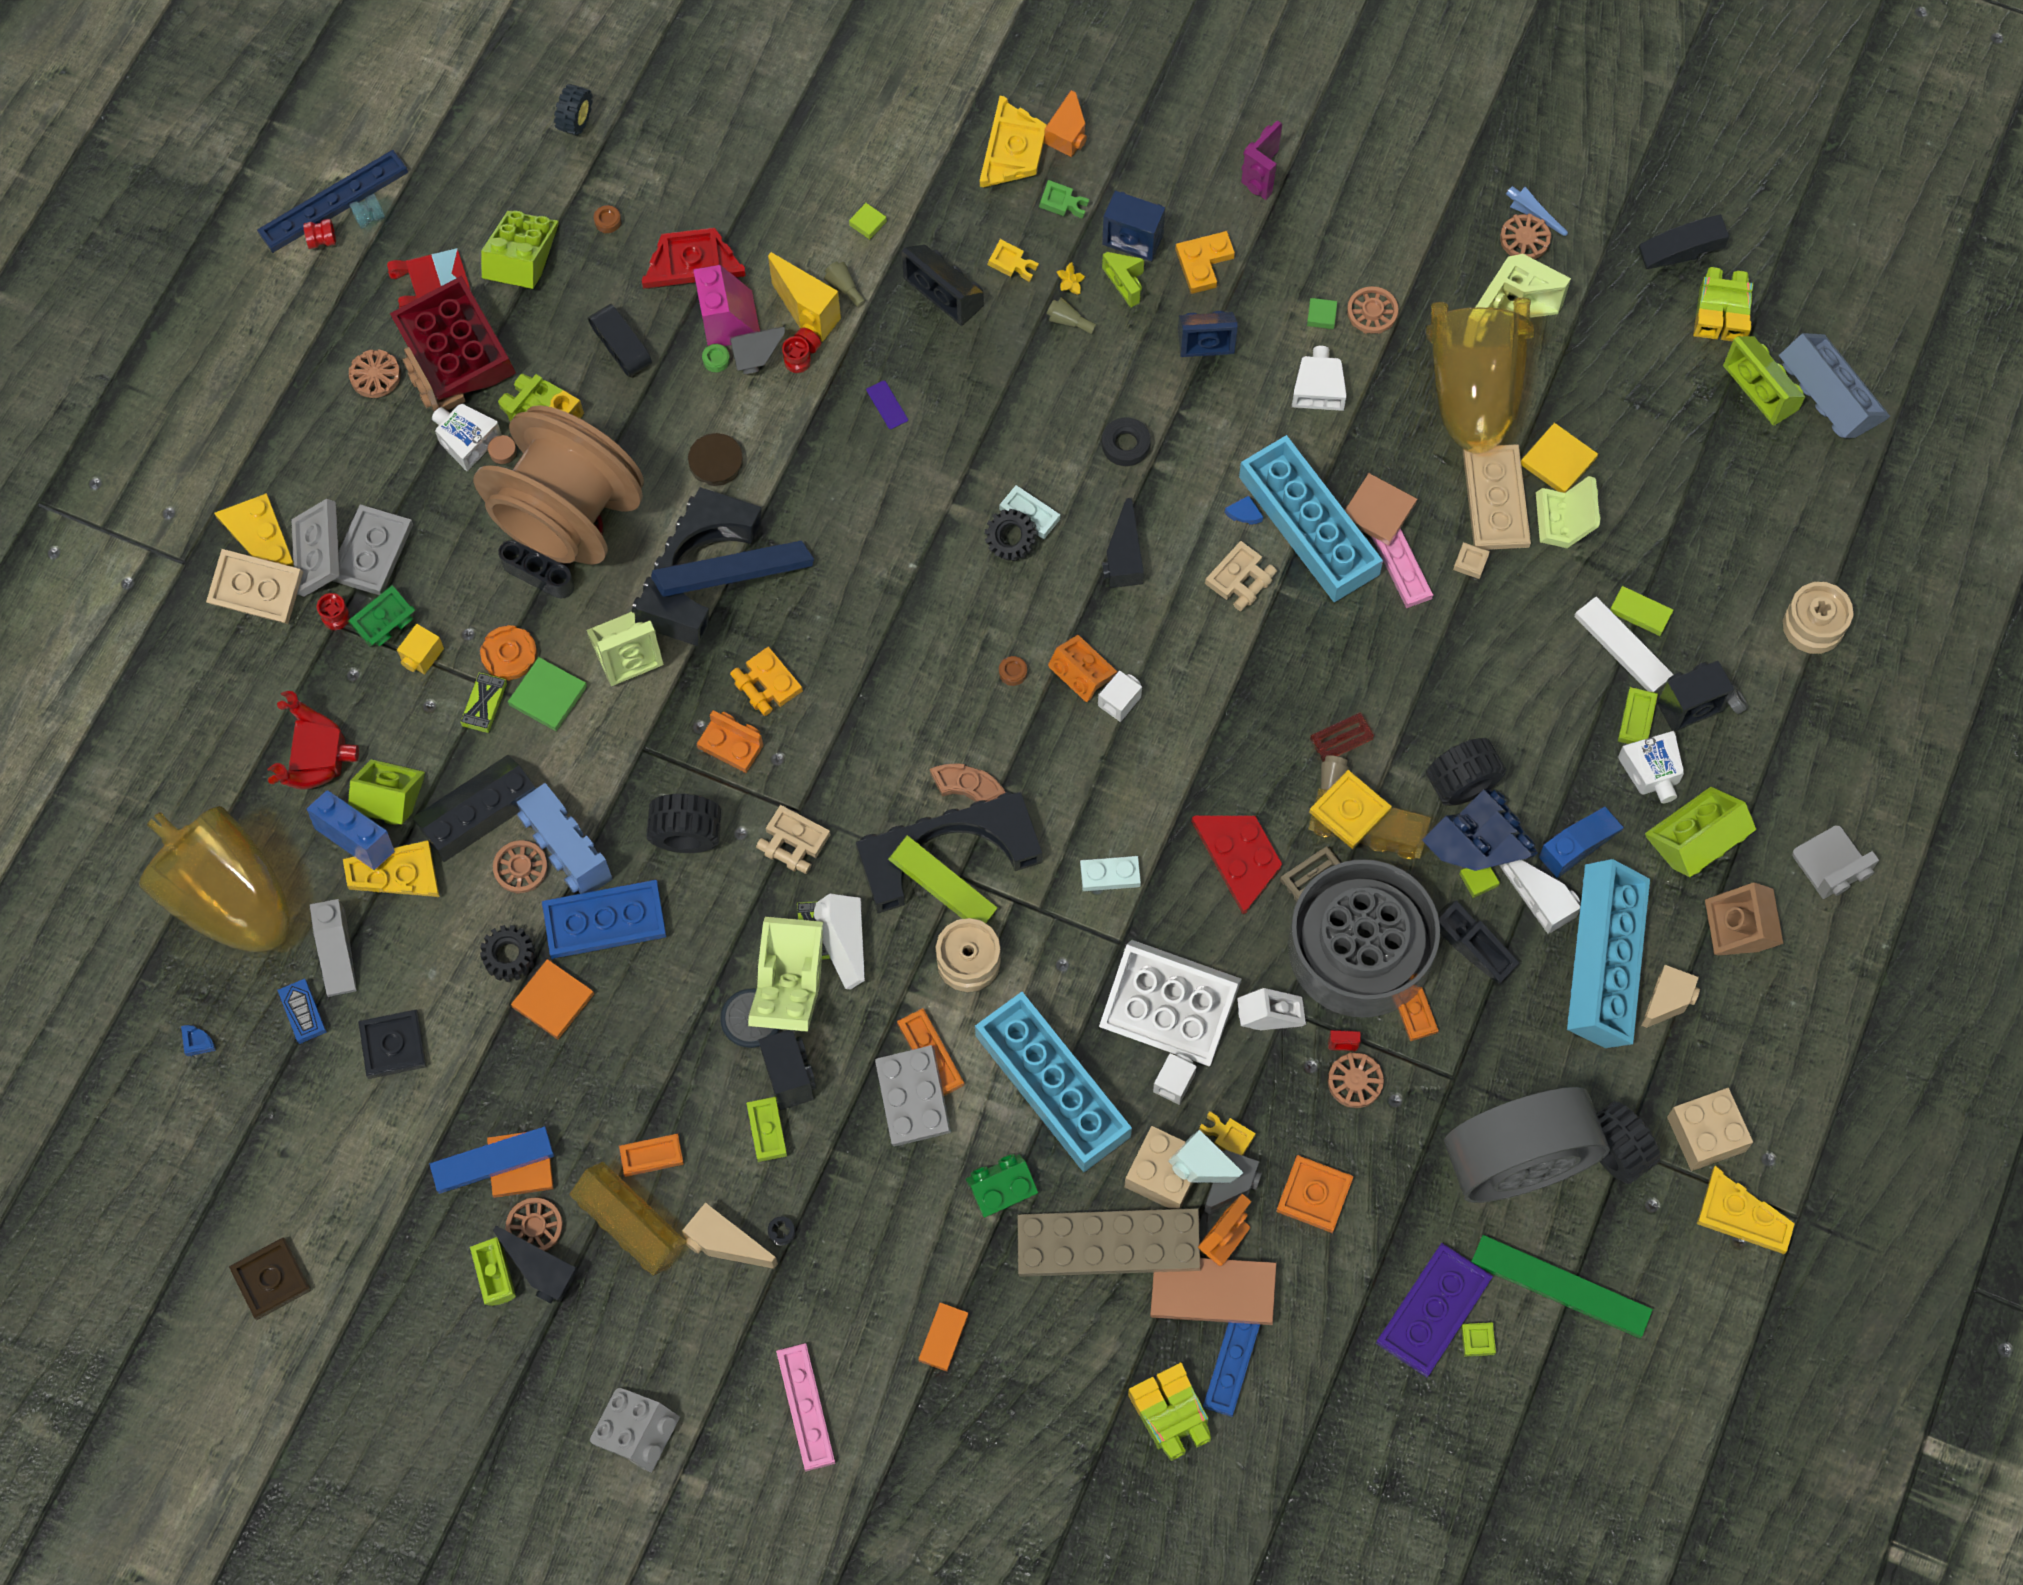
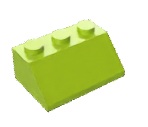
M1738 336L1734 338L1723 366L1770 423L1774 426L1797 412L1805 399L1803 391L1799 385L1794 384L1786 375L1783 366L1776 363L1769 355L1767 347L1764 344H1760L1752 336Z
M1709 787L1650 829L1645 835L1674 870L1691 877L1699 873L1713 860L1723 856L1734 845L1744 841L1748 835L1756 830V827L1744 801Z

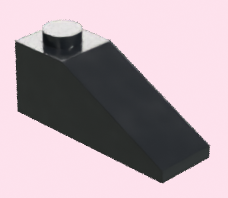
M1126 498L1106 552V562L1101 563L1103 579L1108 578L1110 588L1143 584L1144 571L1132 498Z
M495 1226L493 1232L529 1284L538 1290L535 1296L552 1304L554 1299L562 1302L578 1269L510 1232Z

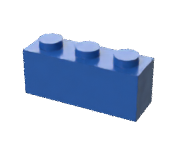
M328 790L307 808L315 830L371 869L375 870L395 852L385 829Z

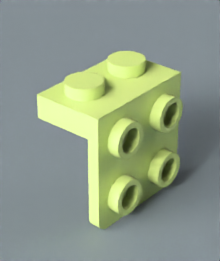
M1588 476L1566 493L1541 488L1536 492L1541 543L1569 548L1598 528L1601 517L1598 506V489L1594 477Z

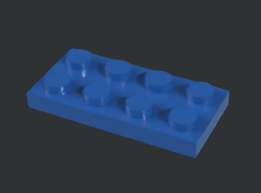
M657 880L542 901L551 959L667 937Z

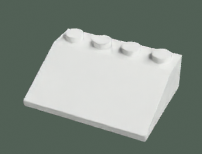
M1131 940L1126 945L1099 1027L1176 1055H1184L1193 1061L1211 1066L1242 979Z

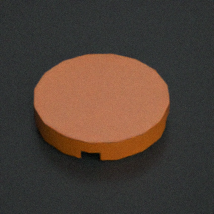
M507 625L496 628L485 637L483 646L481 645L480 655L482 663L489 674L506 680H513L529 672L536 662L537 649L535 641L529 632L516 626Z

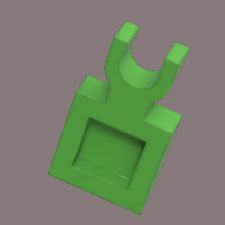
M1048 180L1039 207L1064 216L1066 210H1069L1074 216L1083 218L1085 211L1079 209L1077 205L1086 207L1089 199L1081 196L1073 197L1071 196L1072 188Z

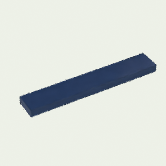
M391 150L257 229L258 234L270 251L274 253L305 234L304 223L313 222L317 224L321 223L322 220L335 217L408 173L407 167L394 150Z
M801 540L652 570L651 578L664 597L811 567L814 558Z

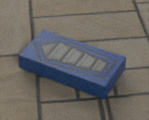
M306 979L277 990L299 1044L327 1033Z

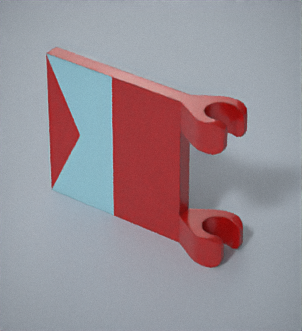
M457 248L407 261L393 260L387 263L391 279H398L409 273L416 295L401 296L398 299L399 308L461 275L470 289Z

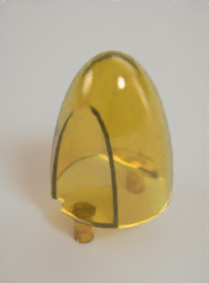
M1528 298L1514 299V312L1485 307L1448 311V304L1437 302L1431 305V325L1426 326V336L1433 344L1435 380L1442 422L1453 441L1469 453L1481 454L1493 449L1504 439L1517 417L1524 383L1527 338L1534 337V325L1530 321L1531 301Z
M217 806L202 813L193 823L179 830L162 812L154 816L162 826H159L151 818L147 826L162 839L164 846L152 859L140 878L139 887L147 895L188 927L231 948L246 952H267L278 948L285 941L289 931L290 918L282 887L270 864L253 839L224 807Z

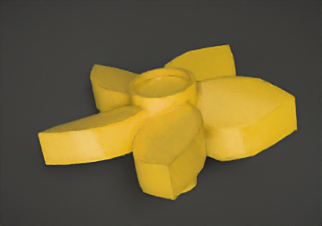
M1071 262L1066 267V271L1059 270L1056 272L1062 279L1060 284L1061 291L1069 289L1072 293L1078 295L1081 291L1079 282L1085 276L1081 273L1074 274V266Z

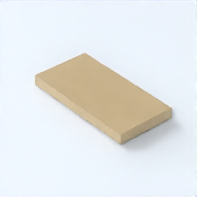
M1519 445L1464 447L1463 458L1473 545L1484 550L1529 548L1531 542Z

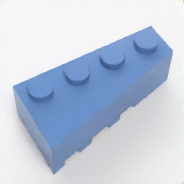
M546 783L517 801L520 812L517 813L518 818L526 828L529 826L535 831V834L532 835L534 840L542 850L547 848L552 854L548 857L557 871L562 869L568 876L564 880L573 893L577 891L580 894L593 892L612 880L606 859L601 853H597L588 836L582 837L583 833L573 817L570 816L568 818L566 816L568 813L565 807Z

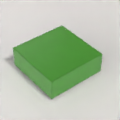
M1310 298L1307 326L1334 329L1337 301Z

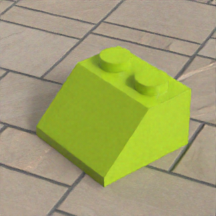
M371 759L350 780L348 805L367 818L381 819L391 825L403 824L413 812L425 772Z

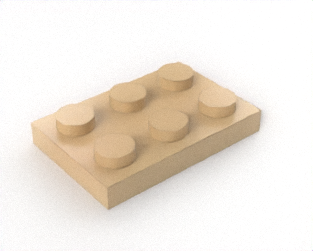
M222 549L206 602L215 606L288 624L303 570Z

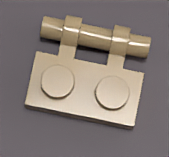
M1240 541L1206 578L1205 584L1226 600L1233 593L1238 595L1239 598L1233 605L1237 610L1242 611L1247 605H1251L1256 600V595L1262 588L1269 586L1272 582L1271 578L1277 573V570L1272 565H1268L1264 571L1259 568L1258 565L1262 562V556ZM1250 575L1255 581L1247 588L1242 583Z
M780 805L766 827V832L774 837L771 842L761 838L756 848L765 852L766 857L772 860L776 858L787 864V868L794 872L799 870L807 874L812 864L804 861L803 857L807 853L817 858L831 834L828 829ZM783 842L796 848L793 854L780 848Z

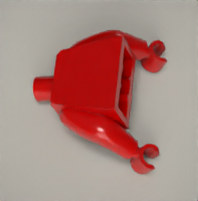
M293 691L281 693L282 696L286 697L288 703L279 701L277 702V707L281 710L290 708V712L298 720L295 721L289 769L286 770L285 766L281 763H275L267 768L268 771L276 774L268 778L270 784H276L280 781L283 785L299 790L315 788L330 782L334 777L340 776L343 761H358L359 746L345 744V738L341 729L335 722L298 701L297 695Z

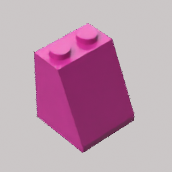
M721 265L693 270L708 346L712 344L728 346L731 345L729 337L760 331L751 289Z

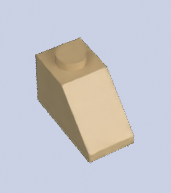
M1664 965L1659 974L1641 1026L1648 1028L1684 1013L1689 1004L1694 1005L1700 989L1695 987L1699 977Z

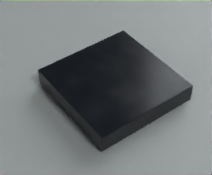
M417 1009L358 1021L366 1077L368 1079L427 1067Z

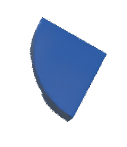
M1249 496L1225 508V514L1234 521L1237 520L1249 524H1257L1263 521V516Z
M190 1025L181 1026L184 1054L186 1056L216 1051L213 1040L206 1032Z

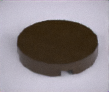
M712 433L697 439L690 447L688 462L690 471L695 479L700 482L703 481L707 485L719 486L725 485L737 477L743 465L741 448L736 440L725 434Z

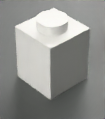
M1119 670L1099 694L1098 706L1121 722L1141 698L1142 686L1134 676L1130 674L1125 675Z
M1170 1053L1154 1083L1153 1092L1180 1105L1195 1076L1197 1066L1193 1065V1061L1184 1055L1178 1054L1175 1056Z

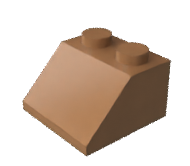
M1751 883L1705 900L1715 955L1760 952L1783 944L1773 888Z

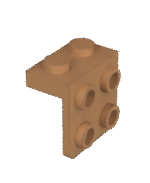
M409 347L404 349L407 358H404L403 362L408 370V376L413 386L418 388L420 398L426 409L431 407L435 412L439 407H443L445 410H449L465 402L463 394L437 400Z

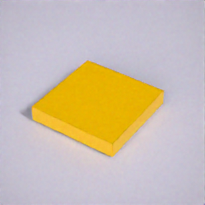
M1553 423L1521 460V466L1556 491L1566 493L1598 457V453Z
M1347 770L1310 808L1309 813L1350 848L1354 849L1384 818L1392 806Z

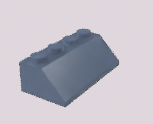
M1802 333L1779 355L1784 361L1783 367L1789 374L1795 375L1800 382L1799 386L1802 391L1815 400L1817 403L1815 404L1816 409L1823 416L1830 419L1833 423L1832 429L1840 437L1856 438L1890 417L1826 335Z

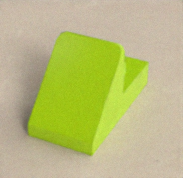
M1111 252L1104 253L1102 269L1130 308L1139 304L1142 287L1136 277L1144 272V260Z

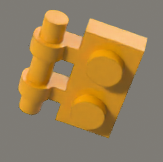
M769 646L746 662V666L751 672L744 674L739 668H735L730 673L735 680V686L740 691L746 693L751 699L750 704L755 710L759 709L764 716L772 712L773 709L768 703L773 699L781 707L803 692L802 686ZM759 681L765 688V691L758 692L753 684Z

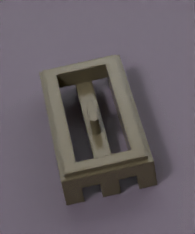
M1326 846L1281 876L1280 881L1283 885L1287 886V890L1290 894L1294 895V899L1297 902L1302 891L1305 889L1303 888L1299 891L1298 888L1332 865L1340 864V862ZM1327 856L1329 859L1293 883L1291 879Z

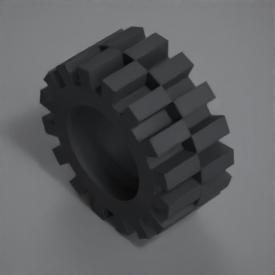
M1004 509L1000 510V514L995 513L992 516L994 519L987 522L989 528L985 529L984 533L987 535L985 541L986 544H989L990 547L988 548L990 551L1008 561H1018L1019 558H1026V554H1031L1034 551L1031 548L1033 545L1036 546L1038 542L1035 540V537L1038 536V531L1035 530V527H1037L1035 522L1028 515L1015 509H1009V511ZM1008 525H1017L1021 530L1019 542L1012 546L1006 545L1002 540L1004 528Z
M502 925L500 926V931H496L495 928L492 929V935L486 934L484 937L485 944L481 943L480 946L482 950L480 957L485 968L491 976L494 975L499 981L504 978L505 982H511L513 977L516 981L520 980L519 975L523 973L526 976L529 973L527 969H532L534 966L533 959L536 960L535 948L528 934H525L524 930L521 928L517 930L513 925H510V929ZM505 944H513L519 949L518 957L511 963H503L497 959L498 950Z

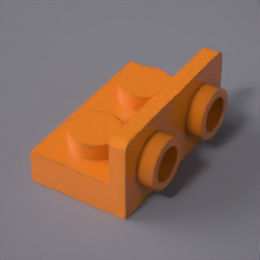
M1079 635L1058 646L1048 664L1049 668L1085 702L1091 700L1095 691L1111 681L1117 674V671Z
M713 710L710 714L711 722L697 742V748L747 773L764 746L760 731L751 725L746 724L743 726L737 723L735 718L728 713L721 712L720 714Z
M1243 1194L1224 1211L1198 1246L1218 1266H1222L1250 1229V1226L1244 1221L1248 1216L1244 1211L1251 1201Z

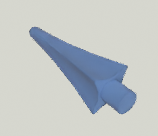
M1513 186L1508 190L1506 195L1514 200L1510 206L1511 208L1527 215L1532 214V216L1538 217L1541 220L1543 219L1548 227L1563 236L1568 234L1567 230L1542 207L1526 187L1521 192Z

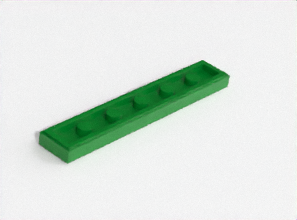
M1482 1235L1471 1261L1489 1273L1639 1339L1643 1336L1653 1310L1485 1235Z

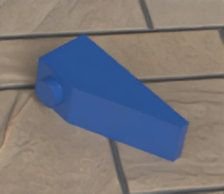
M1603 807L1569 826L1544 844L1539 858L1558 879L1621 832L1624 827L1606 807Z

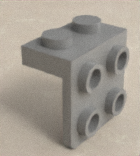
M1833 826L1796 847L1792 852L1793 858L1822 899L1832 894L1837 896L1850 888L1851 883L1857 880L1859 882L1866 880L1874 874L1873 868L1879 861L1873 851L1861 856L1840 826Z
M618 1388L613 1393L591 1435L590 1442L597 1447L625 1457L643 1470L652 1473L680 1416L657 1401Z

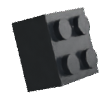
M1719 661L1710 664L1703 662L1694 667L1689 673L1683 675L1682 672H1679L1668 678L1657 705L1671 730L1675 732L1723 712L1734 691V687Z
M787 1030L758 1039L780 1111L814 1100L812 1090L817 1089L810 1063L804 1065V1063L808 1062L801 1036L795 1038L793 1030Z

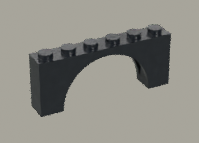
M699 487L695 497L691 496L689 498L684 517H679L676 524V532L673 537H668L665 552L662 557L659 556L657 558L654 570L676 566L689 552L708 543L738 541L751 544L761 526L762 507ZM649 576L644 582L641 597H636L632 606V613L635 614V623L651 621L656 633L695 646H699L709 626V608L694 602L684 593L663 597Z
M1006 792L999 795L995 800L988 802L980 800L974 802L968 808L962 810L950 809L944 812L942 816L936 818L924 817L917 820L913 825L906 827L903 825L895 826L886 833L880 835L868 834L862 837L860 841H857V853L877 914L905 905L902 890L905 872L888 859L907 835L922 847L928 841L949 833L974 834L989 840L999 847L1010 860L1014 871L1041 864L1042 851L1021 792Z

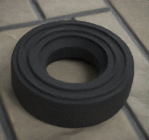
M1129 417L1118 418L1106 426L1102 434V450L1105 456L1116 465H1136L1145 459L1150 450V433L1147 427L1137 419ZM1128 433L1136 438L1137 444L1131 450H1122L1116 445V438L1121 434Z

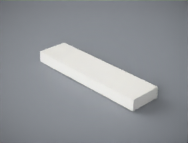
M1597 597L1593 598L1575 613L1574 617L1647 691L1656 693L1666 685L1668 678L1673 674Z

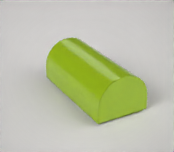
M495 1237L471 1246L470 1250L484 1304L493 1306L513 1300L516 1294L500 1240Z

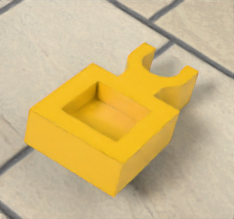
M1000 239L987 265L1010 277L1016 271L1023 279L1030 282L1033 275L1028 273L1025 268L1029 267L1036 271L1039 263L1029 259H1022L1023 250Z
M1209 1112L1207 1118L1213 1121L1215 1126L1207 1128L1201 1124L1199 1130L1205 1135L1216 1136L1217 1139L1214 1144L1220 1150H1228L1243 1156L1255 1138L1256 1133L1231 1118L1224 1125L1220 1122L1218 1116Z

